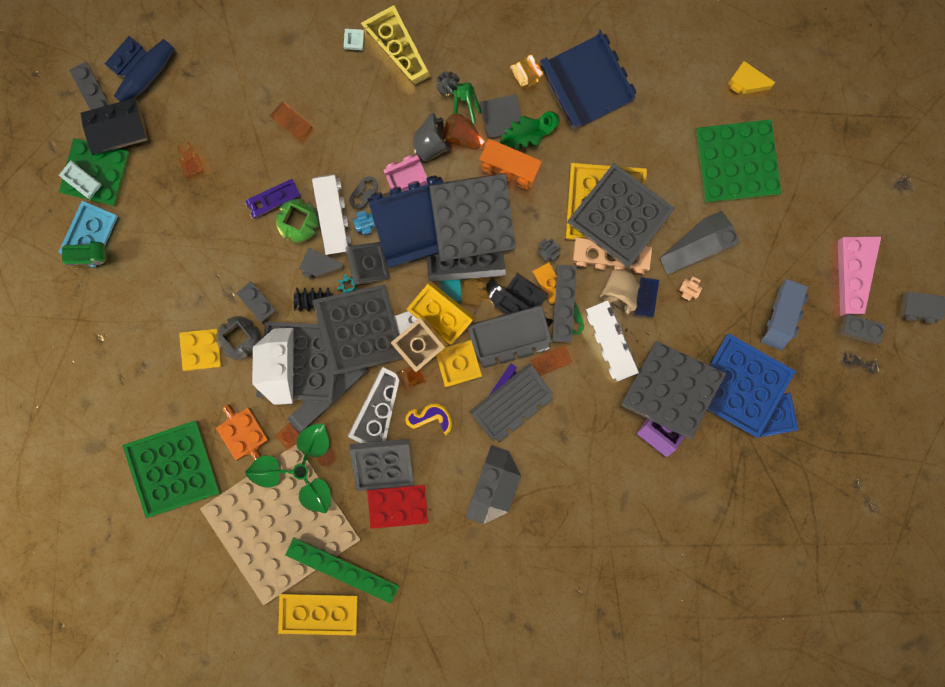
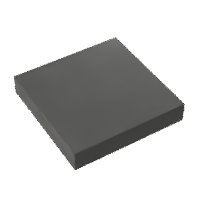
M517 94L480 102L487 139L498 138L502 134L507 135L505 129L513 130L512 122L520 124L521 112Z
M380 242L346 247L354 285L390 279Z

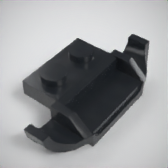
M518 272L507 287L498 284L493 277L486 284L488 295L494 306L505 314L541 305L549 295ZM545 317L549 328L553 320Z

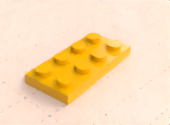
M279 594L278 634L357 635L358 595Z

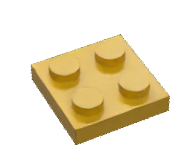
M218 329L179 333L183 371L222 367L221 351L216 342Z
M472 340L445 347L436 355L445 388L482 377Z

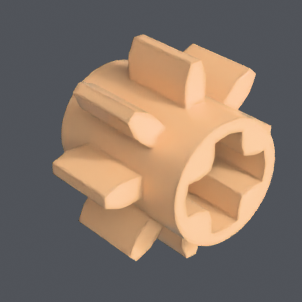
M694 276L691 279L685 278L679 289L683 292L681 297L687 300H691L692 297L697 299L703 286L699 285L701 280Z

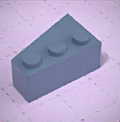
M789 279L784 281L777 295L771 320H768L767 326H769L767 333L762 337L760 343L783 350L791 338L796 337L799 327H796L798 321H801L804 313L801 310L802 305L806 304L809 296L806 294L808 286Z

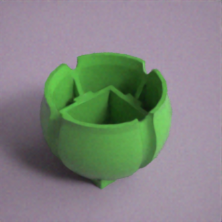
M292 199L285 202L279 208L280 213L276 214V227L285 239L290 238L291 242L300 243L309 240L315 235V228L319 227V215L316 208L310 202L305 203L303 199ZM293 208L307 214L300 230L286 224Z

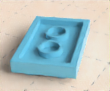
M81 201L58 253L62 254V247L64 245L90 244V241L101 242L106 245L118 216Z

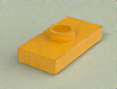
M548 262L532 271L541 289L549 294L547 300L552 305L555 303L557 275Z

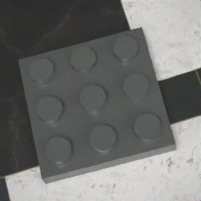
M408 439L350 444L356 491L414 486Z

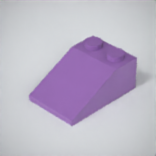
M649 419L645 420L636 433L666 457L677 450L685 438Z

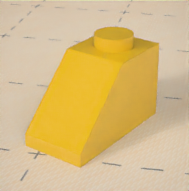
M743 61L728 84L731 85V89L736 93L749 94L770 90L775 82Z

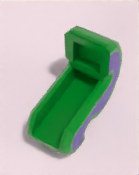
M90 241V244L64 245L62 247V263L67 266L100 265L106 261V246L101 242Z

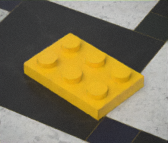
M431 281L428 282L406 309L417 319L423 316L440 337L450 345L455 342L475 318Z

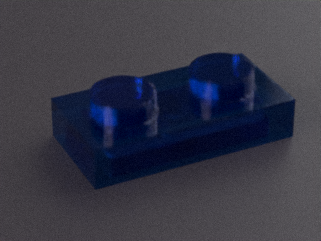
M640 277L637 308L634 315L654 318L659 280Z

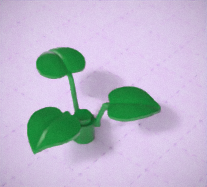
M311 425L299 434L296 446L298 450L305 452L302 463L295 464L292 470H278V461L272 456L264 455L257 458L245 471L249 480L265 488L273 487L279 483L280 476L278 473L293 474L296 479L304 480L307 484L299 491L301 505L311 511L327 513L331 502L330 488L320 478H316L310 483L306 478L308 468L305 466L308 454L318 458L323 456L329 448V438L325 425Z

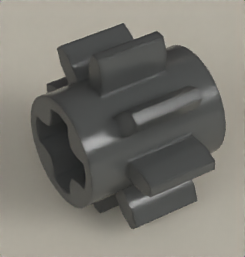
M451 71L449 73L443 72L437 78L439 85L436 88L441 93H444V95H447V93L452 95L454 94L453 90L457 89V82L460 78Z
M552 238L549 241L543 239L538 244L540 249L537 252L546 262L549 259L554 262L560 256L558 251L561 248Z

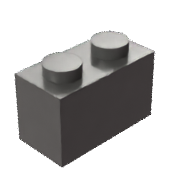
M252 281L236 293L262 324L268 322L278 313Z
M916 292L903 293L900 316L906 317V320L918 321V319H925V323L937 324V321L944 319L945 296Z
M847 314L843 316L838 335L877 345L882 341L886 325Z

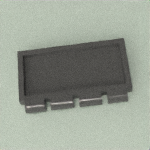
M542 304L472 323L468 326L478 362L482 361L484 368L496 365V357H499L500 363L514 360V352H517L519 358L533 355L532 347H536L537 353L550 350L549 343L552 342Z
M529 363L474 407L470 413L492 441L496 439L500 443L510 435L507 432L508 428L513 432L524 423L522 420L523 416L528 420L539 411L537 408L538 404L543 408L553 399L550 395L553 392Z

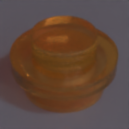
M328 448L323 456L316 458V461L322 466H329L335 460V453L331 448Z

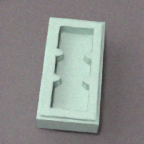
M71 160L59 174L62 179L89 200L101 186L99 182Z

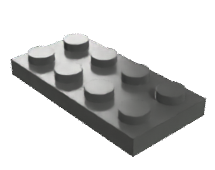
M503 251L440 261L439 252L427 256L428 280L431 282L506 275Z

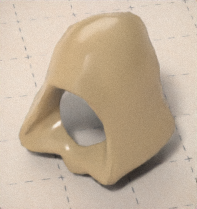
M612 270L605 288L600 294V298L603 301H610L613 306L629 315L630 311H635L637 308V294L640 284L631 272Z

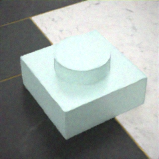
M345 29L344 49L363 50L364 30Z

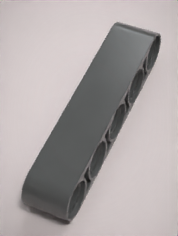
M363 368L336 375L333 402L305 401L287 418V421L300 434L358 382L369 369Z

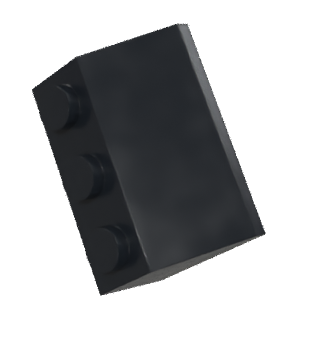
M136 98L81 112L82 127L92 155L148 140L143 112Z

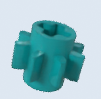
M344 274L343 280H337L341 284L337 288L338 291L343 290V293L359 290L354 285L352 276L348 278ZM351 282L353 288H348L346 290L344 284H349Z

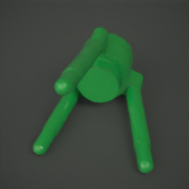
M472 83L458 84L457 89L453 90V128L456 127L459 97L461 101L467 100L472 124H476L471 99H473L478 113H481Z

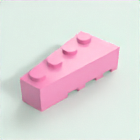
M842 237L838 240L840 316L847 314L860 316L865 314L881 237Z

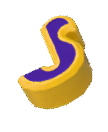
M440 404L426 406L420 415L417 409H413L407 413L405 418L406 424L413 429L438 419L445 436L451 432L453 426L450 413Z

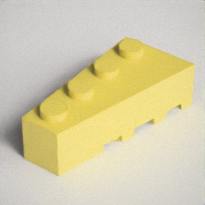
M394 5L361 23L414 85L431 77L404 21Z

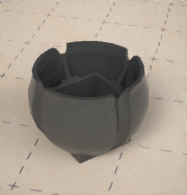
M234 316L228 318L227 323L220 325L216 334V342L218 348L224 351L223 354L234 360H243L250 357V353L253 352V346L260 341L259 329L257 326H253V321L246 317ZM240 326L249 338L234 349L225 336Z

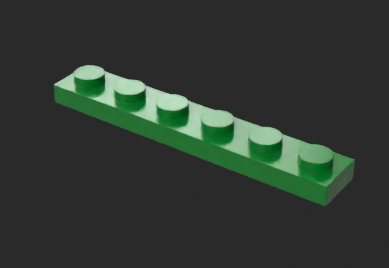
M293 537L285 553V556L390 604L399 588V585L296 537Z

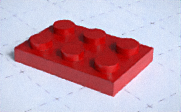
M425 485L367 490L370 529L428 524Z

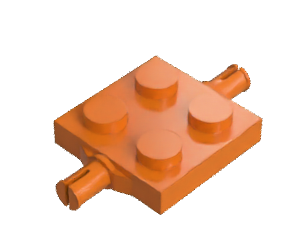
M230 404L223 407L222 409L228 418L224 423L216 427V430L235 461L251 454L254 461L261 457L257 450L269 439L251 409L248 407L240 413H234Z

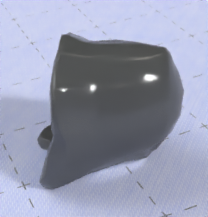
M434 113L427 117L422 126L414 132L413 149L416 155L424 161L433 159L441 153L452 149L444 128V120L442 117L437 118Z

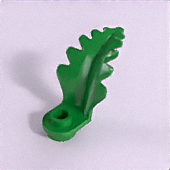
M553 111L545 112L538 119L521 116L520 124L517 122L511 123L513 130L505 129L507 135H501L503 140H500V143L512 149L514 147L515 150L519 149L520 144L523 148H527L529 142L533 145H538L543 136L549 135L559 125V116Z

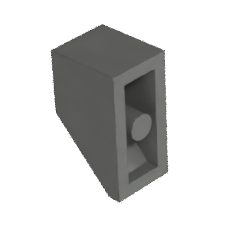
M308 248L299 269L303 271V276L309 279H313V277L319 279L344 270L345 265Z

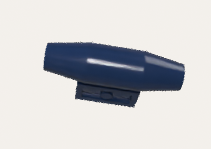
M128 36L105 62V65L119 77H124L114 97L121 102L140 95L162 71L175 48L162 39L148 52H145V49L138 42Z

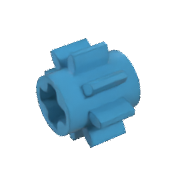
M365 210L356 213L357 218H354L353 222L357 233L361 231L363 235L372 233L371 228L375 227L371 213L366 214Z

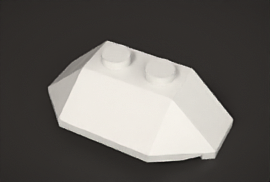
M293 328L273 329L253 346L252 385L274 405L293 404Z

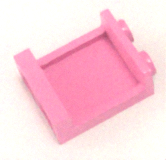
M409 155L403 159V162L398 164L393 162L383 170L390 188L408 187V183L414 181L421 183L427 181L426 178H428L418 155Z

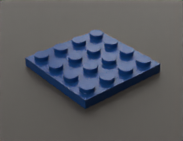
M728 333L710 364L711 367L726 373L708 411L759 438L796 371Z

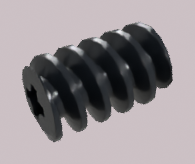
M296 288L294 292V312L297 307L300 312L303 311L304 307L307 312H310L312 306L314 309L313 300L333 296V293L330 292L329 288L326 289L325 293L322 292L321 288H319L317 293H315L314 288H311L310 293L307 292L306 288L303 289L302 293Z

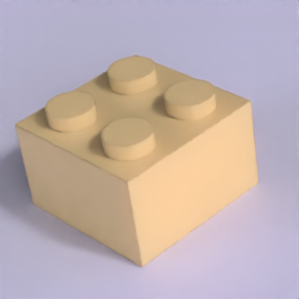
M423 316L391 342L415 372L448 346Z

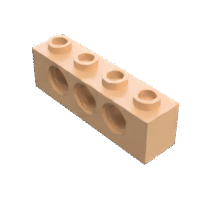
M576 238L572 263H576L577 267L586 268L588 265H594L595 269L606 270L607 267L614 268V270H633L634 274H644L650 270L652 247L646 246L637 257L635 263L628 269L617 260L609 261L607 253L589 239ZM595 250L598 257L596 259L589 258L588 251Z

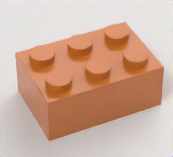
M488 139L479 159V167L482 168L483 172L490 175L492 173L505 172L507 182L510 180L514 181L518 187L525 190L527 188L532 189L542 163L541 160L491 139Z

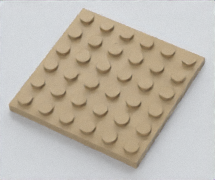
M296 444L275 458L279 463L278 470H292L295 464L302 463L304 453L297 449ZM307 459L305 466L308 468V475L306 478L311 483L314 479L320 477ZM278 473L280 476L279 483L270 488L258 486L246 477L200 508L263 606L316 570L285 556L293 537L335 556H338L361 540L332 496L327 513L311 511L303 507L299 501V491L307 484L304 480L296 479L293 474Z

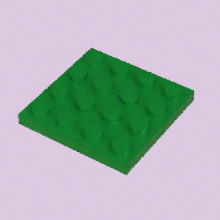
M772 119L696 128L705 203L782 194Z
M197 420L122 445L145 518H150L220 494Z

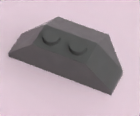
M491 445L465 518L485 524L509 512L521 478L509 451Z

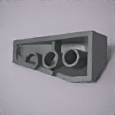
M720 211L700 221L664 253L660 260L666 274L669 275L733 248L740 241L733 225L725 214Z

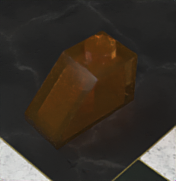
M451 114L446 120L443 136L444 142L474 150H479L484 146V139L470 119L465 118L461 114Z

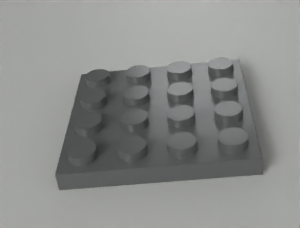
M613 163L567 223L629 269L675 210V207Z
M505 172L429 185L440 261L516 249Z
M385 284L312 301L333 376L404 359L391 344L399 336Z
M265 322L264 337L273 329H294L293 400L333 402L336 375H332L319 324ZM257 389L256 397H258V398H266V397Z
M656 341L621 406L692 440L726 373Z

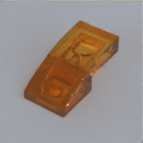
M283 102L270 115L274 121L300 142L313 128Z

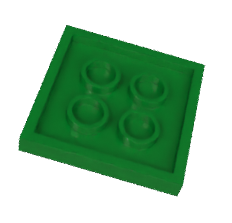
M73 138L66 165L71 160L99 182L101 186L89 200L62 179L59 193L115 207L130 152L114 149L92 155L87 141Z

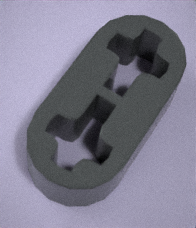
M365 177L359 183L349 198L352 208L361 210L368 204L367 199L371 198V195L376 193L378 189L375 178ZM372 181V182H373L372 185H373L374 188H373V189L369 188V189L366 191V193H365V192H364V190L366 189L365 183H366V182H367V183H370V182ZM361 194H363V197L361 198V201L363 203H358L357 205H354V198H359Z

